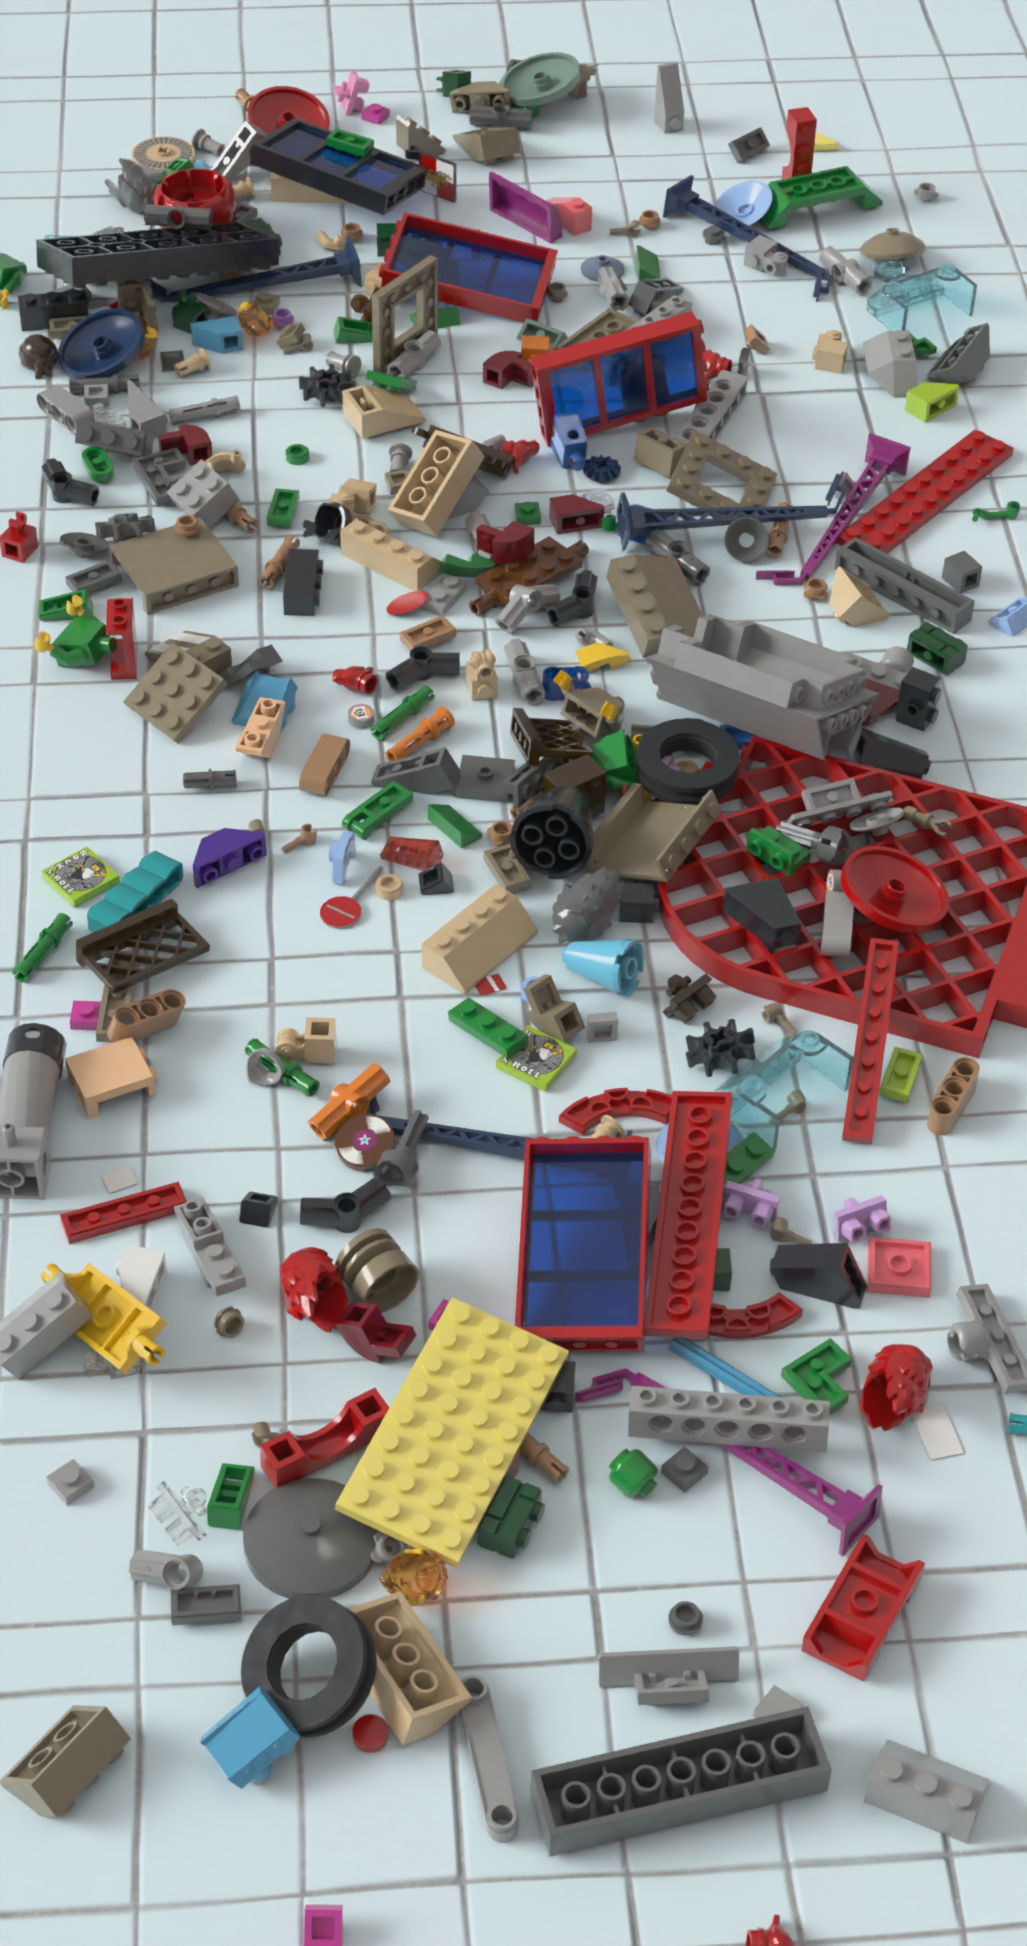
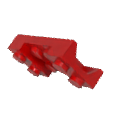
M862 1534L803 1637L801 1651L865 1682L903 1606L909 1602L923 1575L925 1563L920 1560L907 1564L896 1561L880 1553L871 1538L866 1534Z

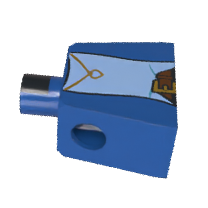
M578 412L554 414L551 440L552 451L561 468H573L576 471L582 470L586 466L585 460L588 443Z

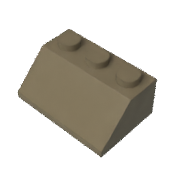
M73 1705L0 1780V1784L40 1816L55 1818L63 1816L74 1806L75 1802L73 1800L83 1790L89 1789L98 1781V1774L107 1764L115 1762L123 1754V1747L131 1738L107 1707Z

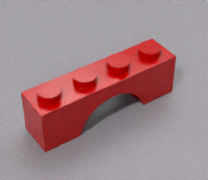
M809 107L788 110L786 130L790 141V161L788 166L782 168L781 179L812 173L817 119Z
M374 1387L347 1401L339 1415L320 1430L307 1435H294L287 1431L261 1444V1468L274 1488L302 1479L369 1445L390 1407Z

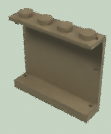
M196 518L200 525L199 532L191 537L177 534L174 525L110 545L111 562L115 566L122 565L142 593L143 609L147 615L239 586L238 566L201 518Z
M633 783L594 831V846L591 856L585 865L586 872L593 874L605 866L606 871L618 868L620 870V877L668 882L721 813L713 790H709L702 797L698 805L648 801L642 784Z

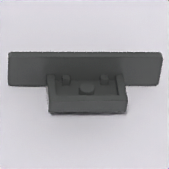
M544 757L539 761V766L524 763L502 782V792L512 794L514 807L520 808L543 788V773L568 763L569 759Z

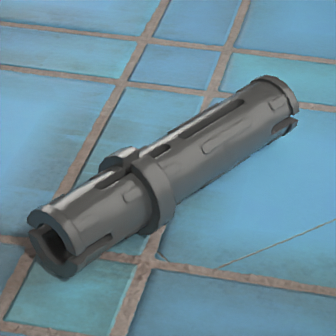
M113 374V377L69 379V390L71 394L84 393V385L108 384V391L119 393L120 390H128V380H131L137 387H140L139 374L131 376Z

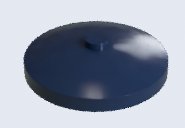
M112 308L93 313L75 324L64 336L58 349L59 364L65 374L73 380L111 377L113 374H117L126 368L138 356L145 342V329L138 316L126 309Z

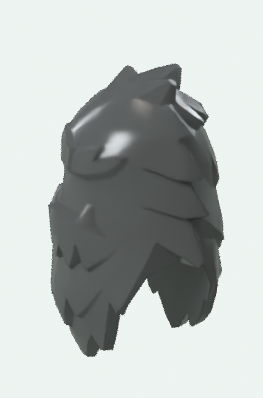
M120 158L122 174L118 175V182L114 184L111 180L106 179L105 184L109 188V193L116 197L117 201L124 208H129L137 214H143L146 205H153V196L157 184L137 163L129 159Z
M604 866L592 875L591 873L584 875L572 886L567 883L564 884L562 894L557 896V902H554L552 907L554 924L552 931L559 934V944L565 941L569 943L593 941L594 938L602 936L603 931L611 927L612 923L609 918L619 905L621 899L619 896L624 887L623 881L618 883L620 877V870L618 868L606 871Z

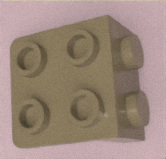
M135 279L128 280L127 284H117L119 308L131 312L139 311L140 320L144 321L145 326L154 328L157 332L158 323L157 319L153 316V313L157 312L155 299H152L150 286H146L145 282H137Z

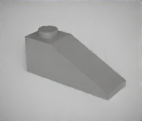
M677 62L662 64L657 67L654 122L664 133L683 130L684 105Z
M245 120L211 170L220 173L229 180L251 165L250 147L252 143L266 136V132Z

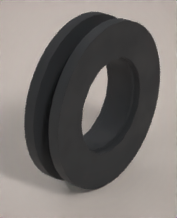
M697 719L668 720L653 726L641 737L637 749L636 774L642 786L656 798L668 803L698 805L702 797L709 790H713L716 799L719 800L733 789L738 777L740 752L737 743L730 734L712 723ZM691 751L707 757L714 765L702 772L685 773L668 767L662 759L674 752Z
M303 1595L288 1599L264 1615L248 1638L241 1662V1681L245 1697L247 1698L261 1686L301 1737H317L331 1733L351 1720L369 1696L376 1674L377 1658L375 1644L365 1623L356 1614L338 1602L318 1595ZM314 1632L327 1633L332 1637L336 1645L337 1663L332 1678L325 1688L313 1697L303 1700L291 1699L286 1695L281 1684V1667L286 1653L297 1640L306 1634Z

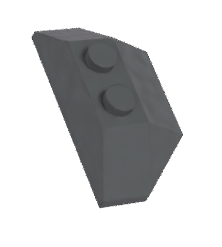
M988 323L968 328L964 335L957 339L943 353L927 374L928 378L947 384L963 383V385L973 382L975 376L984 368L985 363L990 358Z

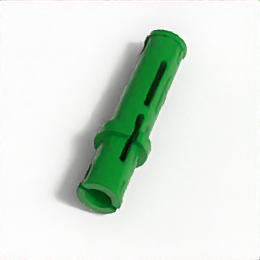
M424 685L412 696H406L398 707L370 727V731H374L372 735L376 739L382 740L410 716H416L424 705L434 699L435 695L431 694L433 690L429 686Z
M59 913L50 926L40 932L38 941L12 970V974L15 975L14 977L18 981L27 982L50 951L60 945L61 938L73 925V921H69L71 918L68 915Z
M253 1038L247 1043L245 1053L250 1056L257 1049L270 1048L261 1043L257 1038ZM276 1053L284 1064L285 1071L282 1076V1082L287 1086H294L307 1097H313L319 1090L320 1082L303 1072V1068L297 1063L292 1064ZM261 1055L260 1063L276 1073L277 1067L274 1061L266 1055Z

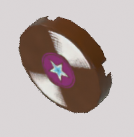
M361 1114L350 1118L341 1125L336 1134L335 1147L339 1159L348 1168L356 1171H365V1169L371 1168L374 1170L382 1153L386 1150L395 1149V1135L391 1125L384 1118L373 1114Z

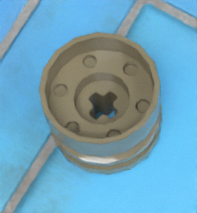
M370 1229L355 1236L344 1246L335 1262L337 1272L349 1289L353 1290L356 1298L362 1303L377 1304L381 1313L389 1311L408 1298L419 1280L418 1268L404 1251H401L399 1245L385 1229Z

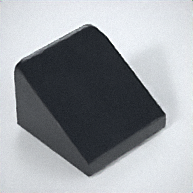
M442 862L418 874L422 895L449 894L454 892L452 874Z
M248 1192L241 1201L239 1221L244 1224L268 1227L276 1209L278 1197L258 1192Z

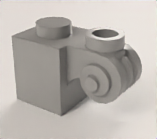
M758 235L745 246L744 265L760 272L765 270L771 275L784 274L787 272L788 255L783 252H777V241Z

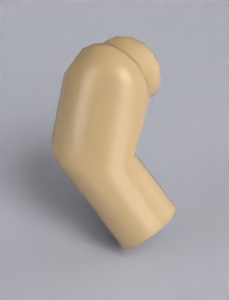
M323 231L318 232L316 235L317 241L325 249L340 251L344 248L343 245L346 240L342 236L336 235L334 240H332Z

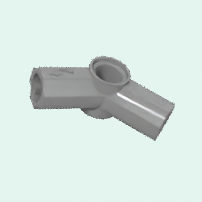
M553 584L537 586L515 585L510 591V602L499 614L495 622L506 633L512 634L528 612H536L539 608H547L560 601V593L557 590V586Z

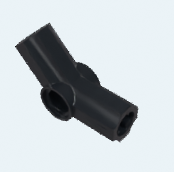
M51 458L47 459L46 463L41 466L42 473L52 490L55 502L68 503L75 501L94 506L97 503L100 494L99 487L72 479V475L65 470L61 461Z
M583 570L580 574H577L572 595L546 608V614L549 617L550 623L556 627L575 617L579 619L591 617L594 611L598 576L589 570Z
M415 647L410 651V658L386 672V680L392 689L398 691L415 680H428L432 675H460V653L432 652L427 647Z
M378 1177L377 1179L372 1178L352 1193L344 1192L337 1195L334 1199L302 1198L300 1203V1225L335 1226L340 1232L352 1233L360 1228L363 1218L391 1200V1193L386 1184Z

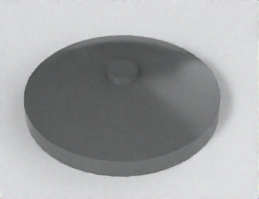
M320 1478L294 1480L269 1491L255 1504L245 1522L243 1546L248 1567L263 1586L289 1599L303 1595H318L332 1598L347 1592L368 1574L374 1564L371 1553L375 1550L376 1545L374 1535L379 1531L335 1510L336 1502L346 1485Z

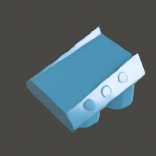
M255 670L248 678L232 718L233 724L246 727L259 698L263 697L285 701L281 730L284 729L287 724V714L292 713L295 709V694L298 686L291 678L287 680L263 675Z
M259 1686L201 1737L200 1743L207 1748L228 1776V1780L242 1789L249 1782H264L271 1774L272 1762L279 1756H287L294 1749L296 1741L301 1736L265 1689Z

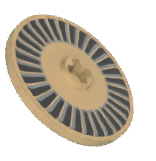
M162 136L149 138L138 143L132 150V160L137 164L143 163L152 170H164L178 157L189 159L191 163L195 159L193 146L189 142L176 137Z

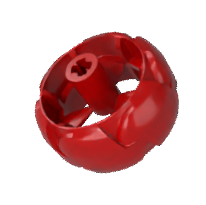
M187 169L177 171L166 176L154 191L153 205L174 207L183 205L189 208L212 209V224L229 223L236 216L237 203L233 185L229 179L224 178L220 173L213 170ZM175 212V219L179 222H182V215L178 212ZM160 226V228H171L166 226Z

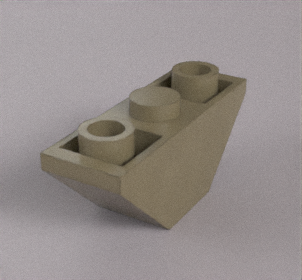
M495 81L473 82L449 93L452 113L470 112L471 105L493 107V105L499 103L507 104L512 109L509 89Z
M400 115L396 117L397 146L405 151L406 149L410 150L411 145H416L421 151L435 156L445 154L447 150L440 146L441 140L433 134L428 137L430 132L422 126H419L417 129L418 123L410 117H407L406 120Z

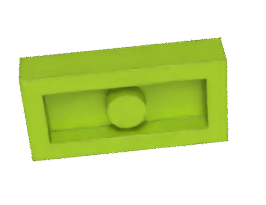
M894 1047L880 1086L879 1095L908 1103L923 1054Z

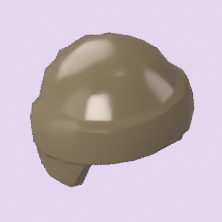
M598 63L591 66L586 64L579 65L581 77L577 85L568 92L570 97H586L587 81H590L591 75L596 74V68L599 66Z

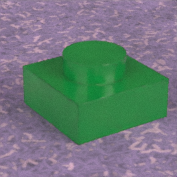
M539 502L515 503L516 522L524 525L541 524Z

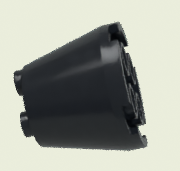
M574 786L552 788L526 806L517 815L511 830L510 845L518 862L527 870L532 869L535 872L547 875L548 879L568 878L577 874L585 867L594 846L592 812L589 802L580 793L578 788Z

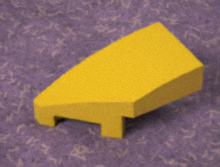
M595 643L575 651L585 674L609 663L611 669H614L631 660L628 652L603 643Z

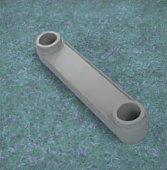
M469 1675L462 1679V1683L469 1693H478L480 1695L472 1696L471 1701L460 1710L485 1827L489 1836L494 1841L507 1842L515 1836L518 1830L516 1803L489 1687L481 1676ZM499 1819H504L509 1821L510 1823L506 1825L496 1824L495 1821Z

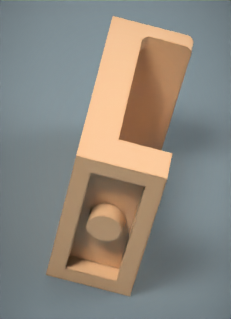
M133 1037L65 1058L68 1080L87 1118L99 1115V1102L141 1088H145L149 1097L155 1095L154 1084L158 1082L156 1072L153 1066H147L145 1051L142 1046L137 1047Z

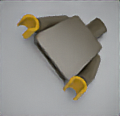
M560 670L553 681L561 687V691L565 696L561 715L595 738L610 731L614 733L619 731L624 721L622 713L625 704L623 699L619 696L613 697L598 687L577 690L571 683L573 678L563 670Z

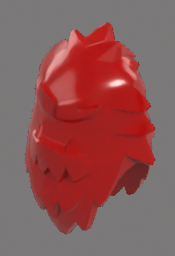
M316 1247L300 1249L291 1253L280 1265L279 1276L282 1279L286 1311L300 1321L303 1320L304 1315L318 1328L331 1333L332 1328L338 1329L336 1323L349 1306L343 1280L337 1272V1266L332 1263L334 1259L327 1256L328 1253L325 1250Z
M887 1345L882 1348L881 1352L875 1354L876 1359L868 1365L869 1373L862 1390L860 1406L862 1413H865L870 1428L882 1427L883 1431L886 1432L895 1425L898 1426L915 1411L923 1413L927 1402L933 1365L930 1358L914 1345Z

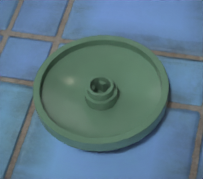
M561 52L543 53L515 64L504 74L500 85L509 89L511 104L517 106H537L552 102L570 92L580 80L581 69L577 59L572 55Z

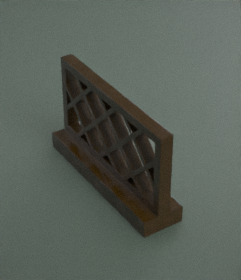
M513 708L510 734L528 765L539 766L540 757L578 759L589 754L593 758L592 749L578 727L571 721L528 718L523 708Z
M172 898L76 940L77 963L81 967L88 966L113 994L210 951V944L178 913V904ZM177 925L182 929L181 932L168 930ZM152 936L159 937L157 943L143 941ZM163 938L178 940L177 946L162 944ZM183 941L194 942L197 946L193 948L182 947ZM127 947L135 948L133 953L120 951ZM139 949L155 951L153 956L138 954ZM159 952L173 953L174 956L167 959L158 957ZM103 958H111L109 964L97 963L96 961ZM115 959L131 961L129 967L114 965ZM135 961L137 963L151 964L146 969L134 968ZM111 973L126 975V978L115 982L110 975Z

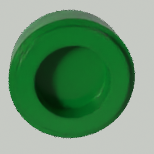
M293 444L286 448L285 454L288 463L302 465L309 461V449L306 446Z

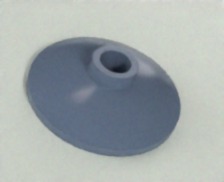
M606 255L590 257L581 264V273L586 278L599 282L597 279L599 277L598 271L602 267H612L619 277L624 274L623 263L616 258Z

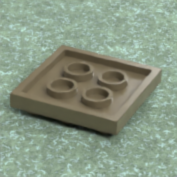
M172 642L123 703L179 744L228 683Z

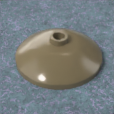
M888 228L886 232L877 234L864 242L860 247V254L871 259H904L924 253L926 245L921 239L910 233L900 232L898 228Z

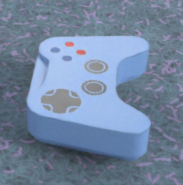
M344 832L341 834L339 841L332 840L329 861L333 862L332 882L334 884L344 885L348 864L350 859L354 858L356 854L354 833Z

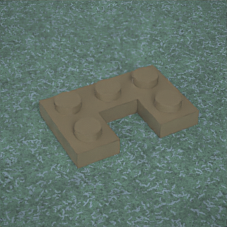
M510 844L484 851L483 859L500 887L510 893L531 887V878L514 856Z

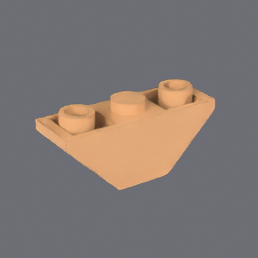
M259 698L236 746V752L271 759L279 742L285 701Z

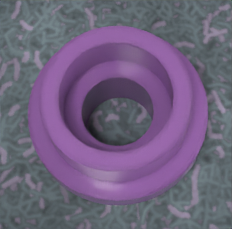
M279 308L273 312L271 320L273 325L278 328H284L289 324H293L294 317L289 309Z

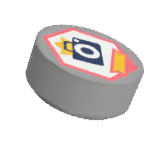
M366 704L352 706L348 710V722L356 728H366L372 725L374 722L373 708Z
M829 870L826 883L827 890L844 891L840 880L841 870Z

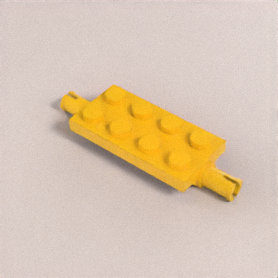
M89 1262L81 1273L66 1274L55 1264H49L45 1267L52 1274L49 1275L43 1270L41 1279L47 1283L58 1272H62L93 1315L90 1320L74 1332L75 1335L126 1375L140 1357L152 1366H156L161 1362L153 1355L157 1354L163 1359L165 1349L155 1343L154 1339L167 1324L165 1320Z

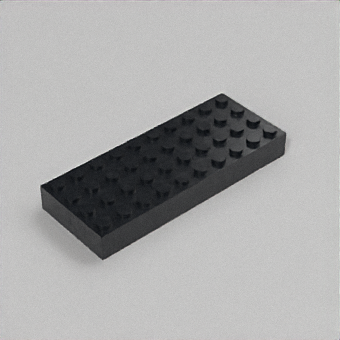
M242 222L212 224L211 229L161 228L37 239V267L44 270L47 274L54 275V278L62 279L64 283L71 284L73 288H85L86 284L106 286L107 282L113 281L116 284H127L128 280L134 279L137 282H147L149 278L155 277L158 280H168L170 276L175 275L179 278H188L190 274L196 273L199 276L211 275L210 272L216 271L219 274H229L231 270L249 272L251 268L270 270L271 266L279 265V238Z

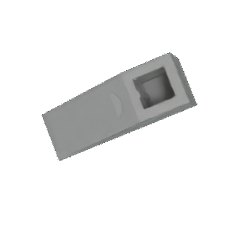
M128 380L130 427L154 432V438L158 437V434L167 433L166 423L168 418L166 413L158 408L154 401L143 393L140 387H137L131 380Z

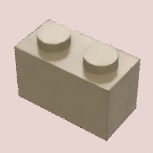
M651 427L637 433L634 460L642 463L645 467L660 472L662 476L672 477L686 444Z

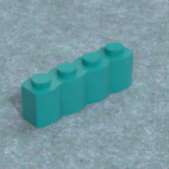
M153 851L144 856L139 863V867L127 872L122 879V883L109 889L103 900L90 907L87 912L88 929L96 932L160 904L166 894L172 892L184 878L182 863L158 851Z

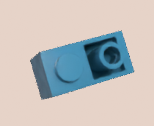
M235 316L191 323L192 343L194 346L221 354L243 350L242 329Z

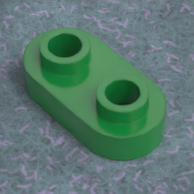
M89 447L82 452V463L92 480L98 483H106L113 478V464L104 449Z

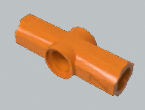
M374 1063L349 1085L346 1083L339 1084L333 1089L329 1099L330 1102L307 1121L310 1128L323 1141L328 1139L347 1120L367 1112L369 1101L391 1082L389 1076L382 1067Z

